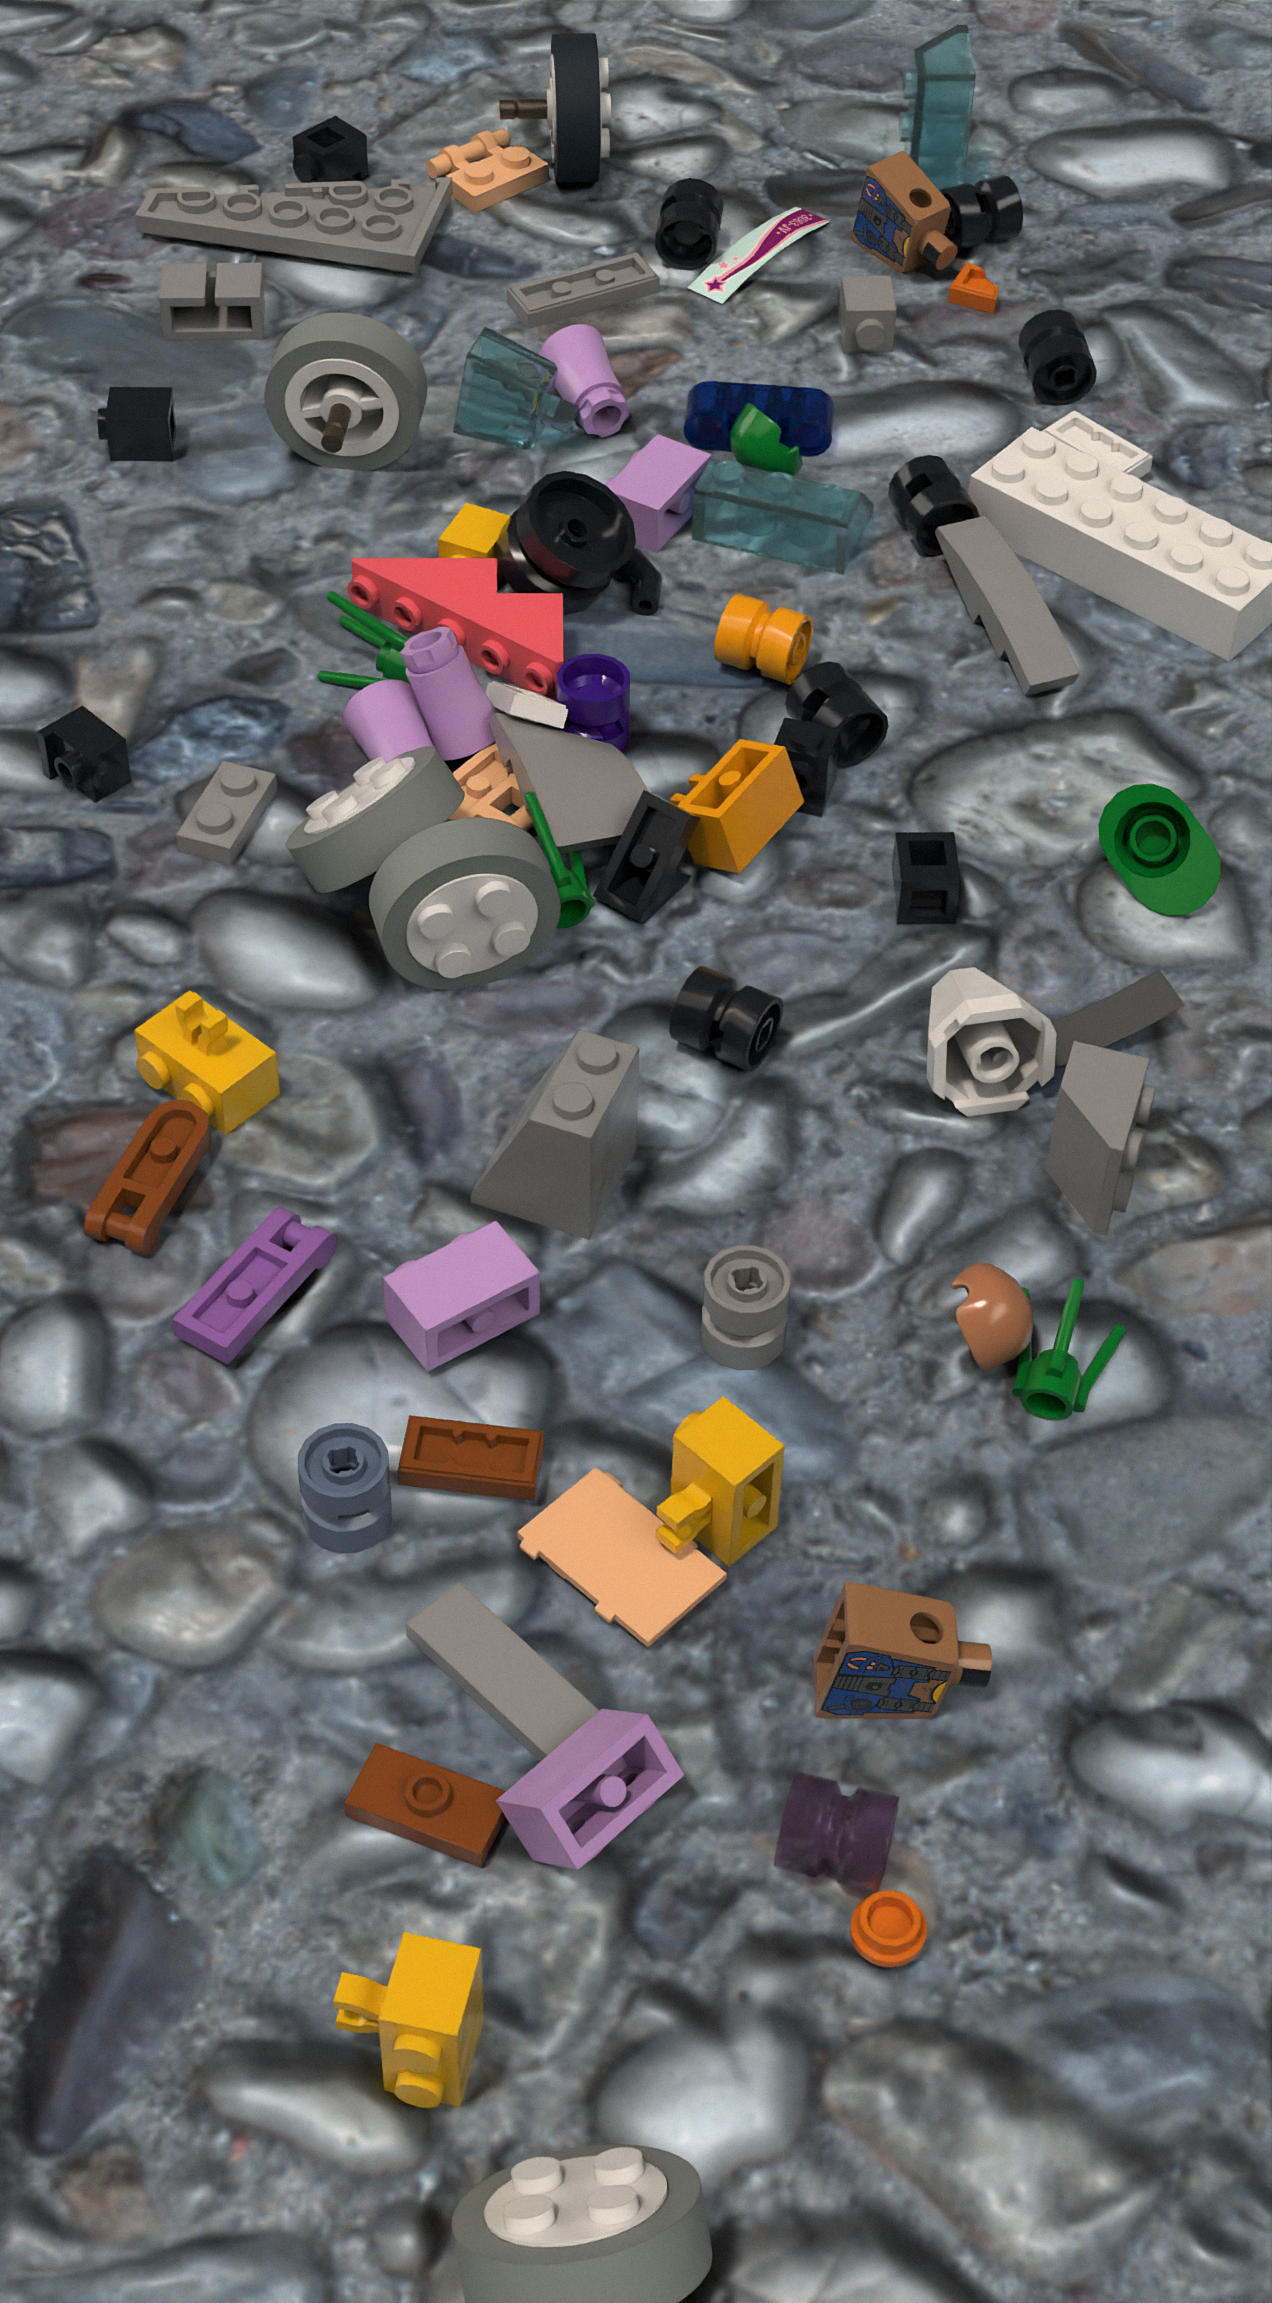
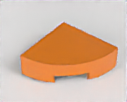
M966 262L949 288L948 302L994 314L997 306L998 287L985 277L986 271L981 267Z

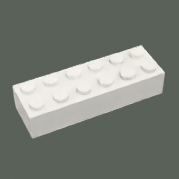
M1031 427L970 476L968 495L976 505L980 517L986 516L1015 553L1228 662L1272 623V543L1263 541L1223 519L1216 518L1186 503L1181 498L1171 496L1141 481L1136 476L1122 472L1096 459L1091 454L1069 446L1053 438L1048 433Z

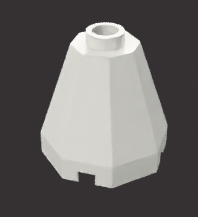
M977 968L950 970L932 987L928 1029L927 1080L935 1094L945 1100V1096L953 1101L955 1108L967 1117L1018 1110L1030 1099L1026 1091L1038 1081L1042 1087L1054 1076L1057 1033L1050 1019L1016 993Z

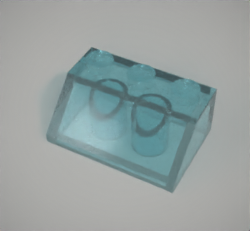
M956 25L914 49L912 69H904L903 99H909L908 112H900L899 141L905 142V152L939 191L944 188L964 184L976 79L967 25Z
M710 458L694 488L692 540L844 575L873 514L874 504L864 493L845 489L839 485L823 484L792 477L783 472H770L744 466L735 461H722Z

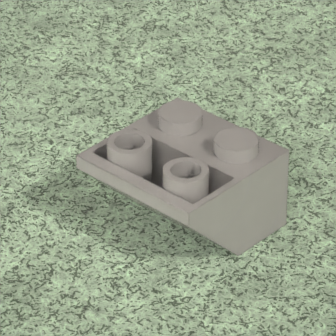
M1074 1041L1060 1085L1045 1171L1093 1232L1107 1235L1113 1210L1125 1213L1128 1206L1134 1175L1126 1174L1124 1171L1125 1169L1134 1171L1135 1167L1139 1166L1147 1130L1136 1127V1123L1147 1125L1156 1087L1145 1085L1149 1058Z

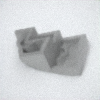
M492 713L489 722L503 767H513L526 811H529L525 801V795L528 792L535 793L559 854L617 844L643 790L648 791L639 773L626 756L609 743L501 713Z

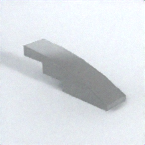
M986 516L937 527L935 535L973 624L983 622L998 659H1009L1024 696L1074 684L1080 672L1057 623L1035 583L1010 545Z

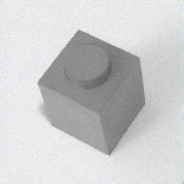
M842 276L838 319L843 353L893 352L897 310L891 276Z

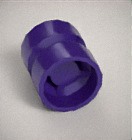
M583 654L569 659L562 664L557 673V702L566 705V709H569L564 728L557 729L612 744L623 752L629 742L630 672L622 662L614 657L603 654Z

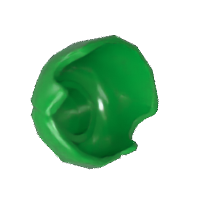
M746 403L730 432L731 450L736 461L749 473L761 479L772 481L787 480L794 477L803 465L797 446L790 449L779 442L781 428L753 404Z

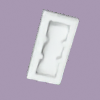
M1072 411L1041 431L1137 478H1141L1151 471L1152 455L1077 411Z
M496 681L488 682L486 689L488 699L494 707L506 712L505 715L537 724L539 722L561 729L564 728L569 710L566 709V705L536 692Z

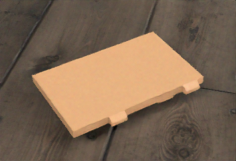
M595 1467L517 1531V1538L522 1541L519 1546L533 1560L541 1557L549 1564L551 1569L563 1579L566 1578L597 1604L594 1611L610 1624L616 1620L646 1647H649L722 1584L727 1578V1573L697 1550L698 1545L693 1540L676 1555L655 1538L656 1529L664 1524V1522L622 1488L623 1484L609 1472L603 1473Z

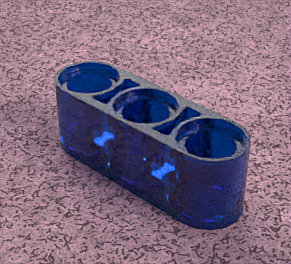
M706 381L694 385L688 393L683 431L687 441L696 448L732 452L730 432L734 422L748 402L757 407L781 428L779 442L790 449L797 446L800 456H818L830 447L833 434L834 403L829 394L820 389Z

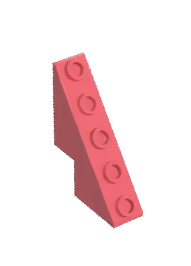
M497 558L351 559L352 581L348 583L347 591L350 599L359 608L365 609L415 635L437 627H449L455 635L457 644L464 648L469 662L525 690L539 693L557 701V673L562 664H564L563 593H498Z

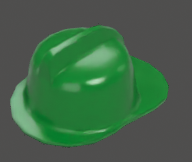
M1152 783L1132 785L1116 793L1104 807L1098 824L1099 843L1107 859L1134 896L1149 910L1166 916L1187 915L1203 907L1215 894L1221 877L1220 855L1213 840L1184 801L1170 789Z

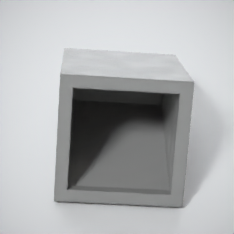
M579 1029L520 1105L471 1193V1203L590 1240L636 1152L639 1047Z

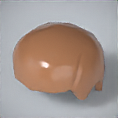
M975 1263L963 1269L952 1282L951 1287L952 1289L965 1288L968 1297L957 1307L955 1315L975 1361L983 1372H988L1015 1358L1030 1343L1033 1331L1031 1304L1016 1279L1004 1270L987 1263Z

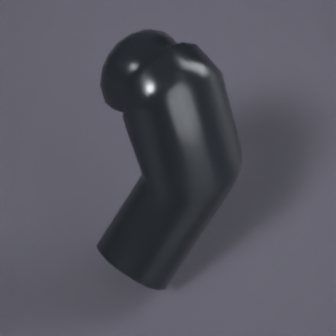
M634 548L631 559L617 574L616 581L625 583L631 579L635 584L632 599L634 611L643 616L653 615L659 608L662 575L641 550Z

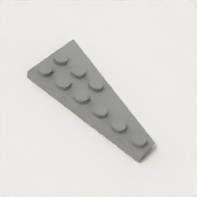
M452 177L435 178V186L410 187L409 179H391V186L367 189L365 184L360 181L286 183L285 192L259 193V185H240V192L217 195L208 186L155 188L149 190L135 214L137 232L155 234L161 238L176 237L201 241L207 245L223 244L248 248L254 252L270 251L294 255L301 259L317 258L337 261L348 266L364 265L384 268L394 273H416L453 194Z

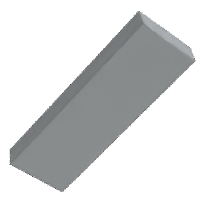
M636 252L507 288V304L527 329L659 293L660 278Z
M460 1582L456 1583L406 1622V1636L540 1762L600 1711Z

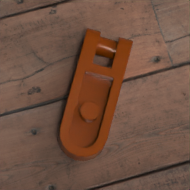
M184 1100L168 1101L153 1109L91 1204L84 1221L85 1236L107 1242L111 1237L125 1241L126 1249L148 1255L153 1250L162 1223L209 1148L211 1142L207 1113L191 1101ZM125 1205L138 1208L133 1217L120 1213Z

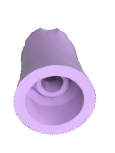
M576 324L558 330L545 341L538 355V367L545 377L557 378L555 388L563 399L579 404L576 421L582 425L587 434H597L601 438L618 432L621 429L622 423L629 417V406L626 402L625 392L616 378L608 359L601 333L592 326Z
M437 627L430 631L421 632L406 641L403 650L400 651L402 659L407 666L405 673L416 695L430 739L444 761L460 759L477 753L494 743L495 738L489 718L492 713L498 712L488 699L475 675L464 648L457 644L453 631L449 627Z
M383 680L370 684L356 693L345 707L343 713L344 726L362 747L370 761L383 757L388 762L414 749L434 746L424 723L412 686L407 682Z

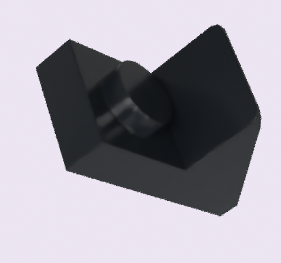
M643 790L593 897L638 922L645 923L689 882L692 875L677 868L701 818L655 793Z

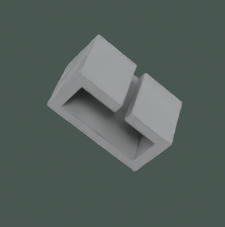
M162 263L159 302L163 340H263L265 298L262 263H217V270L208 272L207 263Z

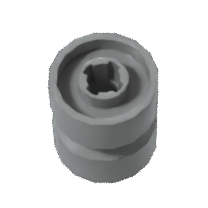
M736 1245L722 1250L709 1261L704 1271L701 1344L708 1356L722 1366L735 1370H755L769 1365L780 1356L786 1343L788 1322L787 1311L791 1288L790 1271L784 1261L772 1251L755 1245Z

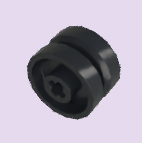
M570 471L547 474L532 486L522 500L520 508L513 512L502 527L496 543L498 565L508 584L517 593H563L564 615L585 611L598 600L609 586L610 581L631 559L636 544L634 522L624 503L606 485L592 477Z

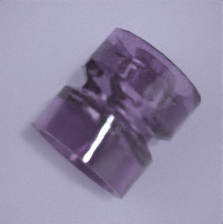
M797 1771L790 1788L781 1823L774 1867L816 1878L827 1868L833 1871L837 1884L872 1893L879 1892L894 1833L900 1797L863 1787H858L850 1796H845L841 1794L837 1781Z

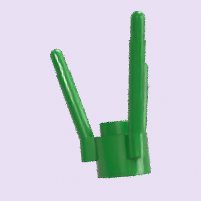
M333 591L328 592L326 595L327 600L348 615L341 616L339 624L381 648L376 660V670L383 673V677L381 679L323 670L317 674L318 679L322 682L357 688H365L370 684L383 680H401L410 684L405 673L407 666L400 653L404 648V643L409 638L394 632Z
M528 792L525 795V801L560 896L561 910L556 928H569L582 922L595 905V901L587 886L581 851L568 853L571 871L568 870L562 862L535 793Z
M1076 1278L1071 1282L1053 1349L1041 1352L1039 1357L1032 1361V1345L1030 1341L1025 1350L1017 1355V1375L1012 1393L1017 1397H1021V1404L1029 1413L1045 1420H1064L1071 1416L1073 1411H1085L1091 1389L1126 1333L1125 1326L1122 1324L1116 1325L1081 1376L1077 1360L1068 1353L1084 1289V1282L1080 1278ZM1021 1287L1030 1300L1029 1290Z

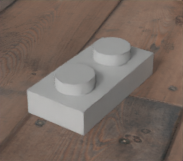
M223 761L176 834L178 852L232 866L277 792L276 774Z

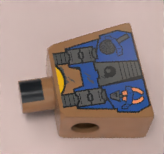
M898 152L867 167L851 235V240L899 273H908L929 262L936 269L942 270L954 260L958 250L957 246L944 235L951 211L949 201L906 152Z
M845 1581L813 1655L816 1718L927 1719L935 1716L950 1684L983 1688L988 1685L992 1669L991 1647L985 1643L958 1641L955 1609L947 1601Z

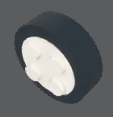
M595 33L552 34L549 89H546V99L499 100L500 120L515 119L516 117L518 119H547V129H550L551 153L556 183L598 182L601 158H609L610 155L609 128H602V124H611L610 94L601 92V88H608V58H599Z

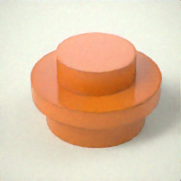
M883 1890L865 1898L855 1908L850 1923L851 1941L856 1951L870 1963L889 1968L903 1966L913 1961L924 1947L927 1923L920 1908L907 1895L894 1890Z

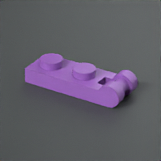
M282 1206L277 1207L172 1319L175 1336L229 1364L315 1268L321 1269L329 1263L338 1245L337 1235L320 1226L310 1229L301 1224L299 1215ZM288 1246L291 1247V1248H293L291 1252H289V1251H287V1250H285V1249H286Z

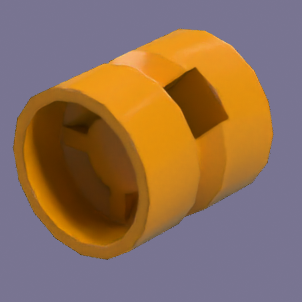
M737 593L726 605L717 628L714 642L715 660L745 671L756 664L757 668L760 669L761 676L790 685L796 680L806 661L813 636V618L784 607H779L771 613L769 603Z

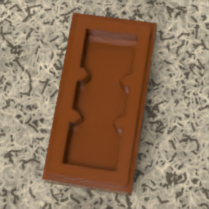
M409 1415L397 1470L398 1485L535 1501L545 1448V1431Z
M375 1743L344 1802L345 1816L482 1867L506 1818L496 1802L506 1791Z

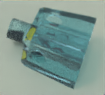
M484 327L466 355L453 433L528 450L533 448L545 426L569 434L575 424L579 404L553 395L558 375V368L555 363L498 332Z

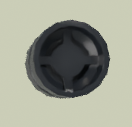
M1001 175L983 179L975 183V186L965 183L940 190L949 201L951 208L944 235L957 246V251L978 247L983 244V241L991 244L1013 239L1020 234L1023 225V205L1017 186L1009 176Z
M687 178L676 181L665 192L655 234V247L658 255L666 264L676 269L690 271L702 268L715 255L724 203L720 193L713 185L701 179Z
M1047 310L1035 315L1026 322L1020 332L1018 344L1035 395L1044 403L1054 406L1068 405L1079 401L1090 392L1096 382L1097 370L1079 320L1067 311Z
M932 455L916 457L905 463L894 474L889 483L888 496L901 520L906 523L908 531L918 547L927 554L944 555L935 535L937 527L980 517L976 505L966 490L961 487L957 476L949 464L941 457Z
M828 661L816 664L805 670L794 681L787 693L785 706L788 715L792 719L809 721L840 729L837 767L855 766L868 759L880 747L886 737L889 727L887 716L862 691V687L840 663Z
M699 966L687 978L678 994L672 1010L669 1033L672 1039L699 1051L707 1052L712 1047H715L718 1059L752 1072L760 1066L774 1043L783 1016V1002L781 998L753 986L746 985L741 990H738L734 978L708 967Z

